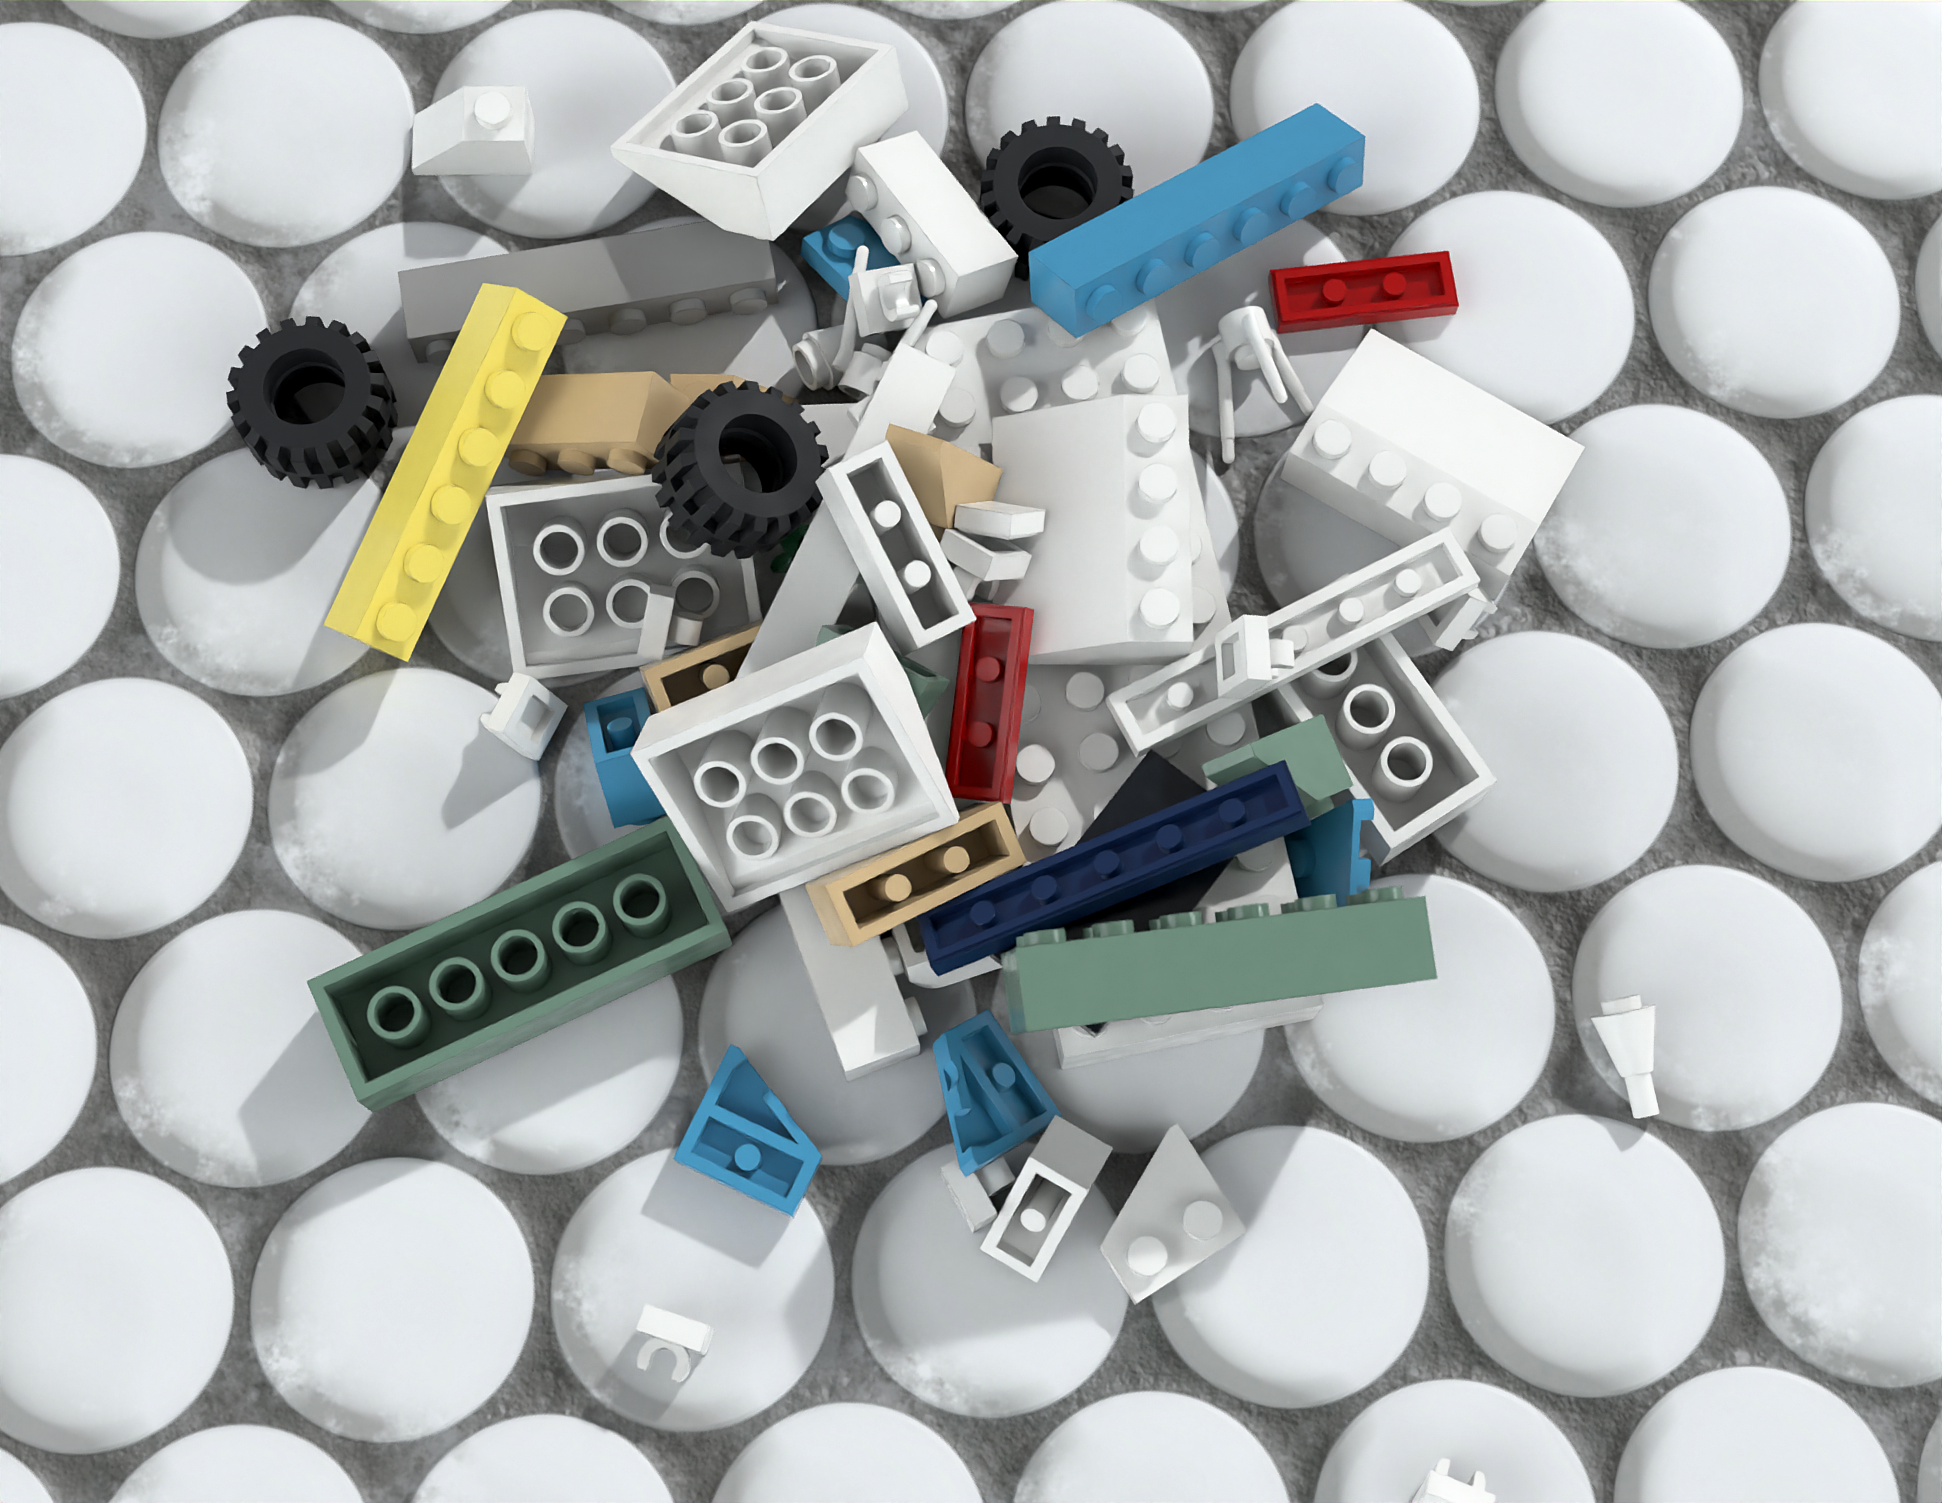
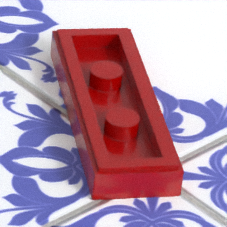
M1449 250L1270 270L1268 276L1277 334L1455 315L1459 307Z
M968 602L977 620L962 628L945 779L953 798L1011 804L1034 610L1020 606Z

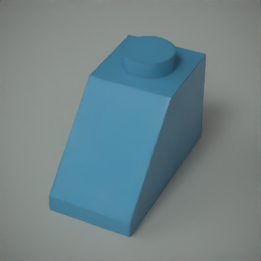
M644 687L583 703L594 764L614 829L629 824L637 826L650 824L658 820L662 815L667 814L630 754L648 717L652 716Z

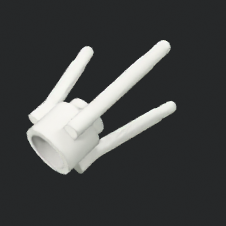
M864 245L857 248L852 274L867 271L869 250ZM849 290L841 345L832 363V367L843 372L838 384L839 389L856 400L861 401L876 391L898 344L892 353L870 343H864L860 352L854 351L858 323L851 290ZM930 299L925 303L899 342H903L911 347L915 345L937 309L935 300Z
M1258 306L1239 308L1225 315L1218 323L1222 340L1212 345L1218 371L1222 458L1226 464L1233 463L1235 459L1232 363H1236L1238 369L1244 371L1261 367L1275 400L1278 403H1284L1288 397L1282 384L1280 373L1302 412L1310 416L1314 411V406L1307 396L1302 383L1282 350L1276 330H1270L1263 308Z

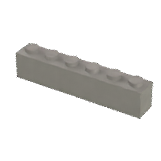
M710 220L398 271L407 339L418 364L428 362L439 366L445 365L483 283L517 287L567 316L568 318L555 345L575 344L582 341L587 335L612 332L616 335L635 334L645 329L647 325L672 322L677 325H690L704 320L707 315L731 311L738 315H750L764 310L767 305L779 304L769 240L757 239L753 236L723 230Z

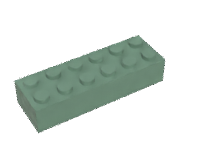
M666 816L306 982L357 1101L371 1112H376L732 946V942L693 855L669 816Z
M1394 886L1346 896L1347 906L1337 907L1336 896L1332 894L1294 900V902L1280 904L1282 914L1271 916L1268 903L1231 907L1227 908L1226 911L1215 912V923L1202 924L1201 911L1166 915L1159 917L1160 919L1150 920V931L1134 933L1133 920H1124L1091 925V928L1082 929L1084 939L1066 941L1065 929L1025 933L1021 937H1016L1017 948L1001 954L1011 1035L1437 979L1426 897L1404 899L1402 886Z

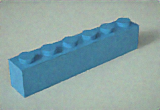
M1315 103L1028 252L1031 302L1077 339L1363 186L1365 136L1319 103Z

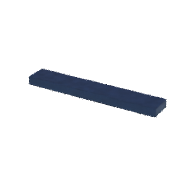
M1285 759L987 881L916 916L931 969L937 976H941L1017 945L1016 937H1021L1025 933L1059 928L1312 825Z

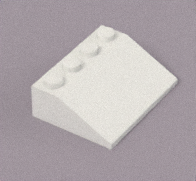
M750 21L610 146L612 156L723 230L753 236L757 239L774 241L833 182L853 165L857 148L875 143L909 109L895 45Z
M1371 328L1322 397L1292 445L1280 479L1402 548L1449 526L1481 580L1478 587L1483 588L1490 598L1496 600L1585 447Z
M1122 394L992 418V464L1003 469L993 501L1045 510L1044 530L1042 533H1039L1037 536L1007 540L1031 554L1032 557L1024 579L1000 580L998 591L992 599V604L1028 607L1034 610L1028 664L1169 665L1189 655L1193 645L1188 395Z
M740 455L720 456L727 473L733 480L744 487ZM645 469L642 475H629L616 470L594 472L590 476L568 475L491 485L485 495L513 672L531 676L535 680L642 666L656 661V659L637 656L651 582L676 587L673 609L703 614L699 643L762 619L754 555L746 559H737L732 550L722 558L712 555L711 545L704 543L699 548L689 543L687 539L690 533L683 526L675 531L667 521L673 515L670 508L659 507L655 495L662 489V485L652 482L651 469ZM666 639L663 658L692 646Z
M876 621L649 716L630 753L727 912L734 911L957 824L960 817L909 679Z

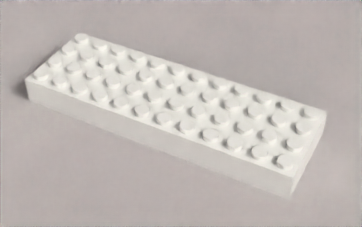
M1154 298L1077 339L1036 306L928 326L913 346V348L958 369L933 420L937 428L931 436L943 439L991 464L992 418L1122 394L1177 395ZM1189 446L1193 645L1190 651L1191 654L1214 643V634L1232 623ZM976 593L972 601H968L992 604V600H986ZM1028 664L1011 804H1004L1007 817L1027 860L1026 863L1018 866V869L1073 847L1146 756L1145 754L1136 759L1110 712L1106 699L1107 695L1167 665ZM1249 702L1154 751L1207 791L1219 787L1206 778L1201 765L1260 739L1252 704ZM1282 836L1238 854L1193 911H1201L1202 924L1215 923V912L1226 911L1227 908L1268 903L1270 916L1282 914L1280 904L1294 902V900L1298 899L1284 837ZM1321 995L1113 1021L1107 1022L1096 1038L1080 1026L1052 1029L1060 1068L1063 1070L1314 1019L1324 1004Z

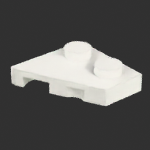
M1177 1123L1167 1131L1099 1250L1136 1305L1246 1234L1248 1230Z

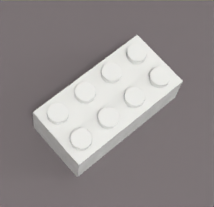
M1346 573L1345 575L1341 576L1340 578H1338L1337 580L1333 581L1332 583H1334V582H1336V581H1338V580H1340V579H1342V578L1348 576L1349 573ZM1391 632L1260 697L1282 729L1323 714L1354 785L1330 797L1337 807L1352 799L1372 798L1374 820L1361 821L1360 840L1379 867L1483 800L1497 782L1494 774Z

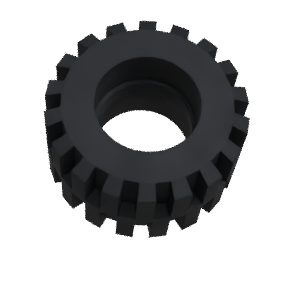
M1060 116L1047 117L1046 125L1039 127L1034 119L1022 123L1021 135L1017 136L1010 130L1001 137L1000 150L992 148L986 158V170H982L980 209L1018 255L1014 276L1025 282L1030 276L1028 252L1133 198V174L1131 166L1124 165L1125 153L1118 144L1108 147V134L1100 128H1097L1093 133L1085 131L1086 121L1073 118L1071 126L1060 124ZM1062 186L1077 192L1084 198L1089 207L1077 216L1068 219H1049L1033 212L1024 203L1023 199L1038 188Z
M306 316L305 325L297 326L293 318L279 321L282 330L271 334L268 328H265L256 334L260 343L254 349L245 345L238 354L243 367H231L228 381L234 390L226 392L227 405L233 413L231 419L255 459L261 466L265 465L269 473L280 481L288 476L293 486L307 489L310 480H315L320 489L334 488L333 478L343 476L348 484L359 478L355 470L364 464L371 470L380 461L375 453L377 448L388 450L393 441L388 427H397L398 413L393 403L397 402L394 390L375 350H371L367 340L357 331L350 335L346 324L332 320L328 328H326L321 318L316 316ZM324 382L337 384L345 388L339 406L325 419L306 425L291 424L282 420L287 403L302 388Z
M747 380L738 388L733 381L721 383L713 392L708 389L698 396L663 434L665 437L658 443L653 456L659 462L651 469L652 482L662 485V489L655 497L660 508H670L673 515L667 521L675 531L683 526L690 533L687 541L695 547L699 548L704 543L711 545V554L722 558L732 550L737 559L750 558L757 551L762 555L786 539L812 516L811 513L820 506L823 496L815 481L827 470L821 467L829 459L827 446L817 444L815 438L821 431L815 421L807 423L800 414L805 409L796 400L790 405L781 400L782 391L770 386L765 392H761L758 382ZM719 448L736 452L753 466L759 476L762 493L748 490L732 479L722 464Z

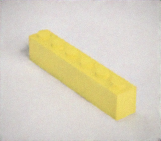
M488 283L482 284L327 615L324 626L371 648L408 662L568 318L567 316L517 287Z

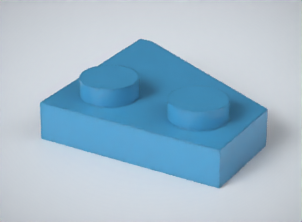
M1372 798L1352 799L1311 820L1312 825L1283 836L1298 899L1335 894L1337 907L1347 906L1346 896L1360 894L1361 891L1368 889L1370 886L1371 859L1359 858L1361 821L1374 820Z

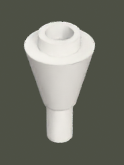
M1639 994L1600 1002L1603 1014L1590 1018L1619 1075L1625 1078L1633 1118H1643L1659 1114L1650 1073L1654 1069L1655 1005L1642 1006Z

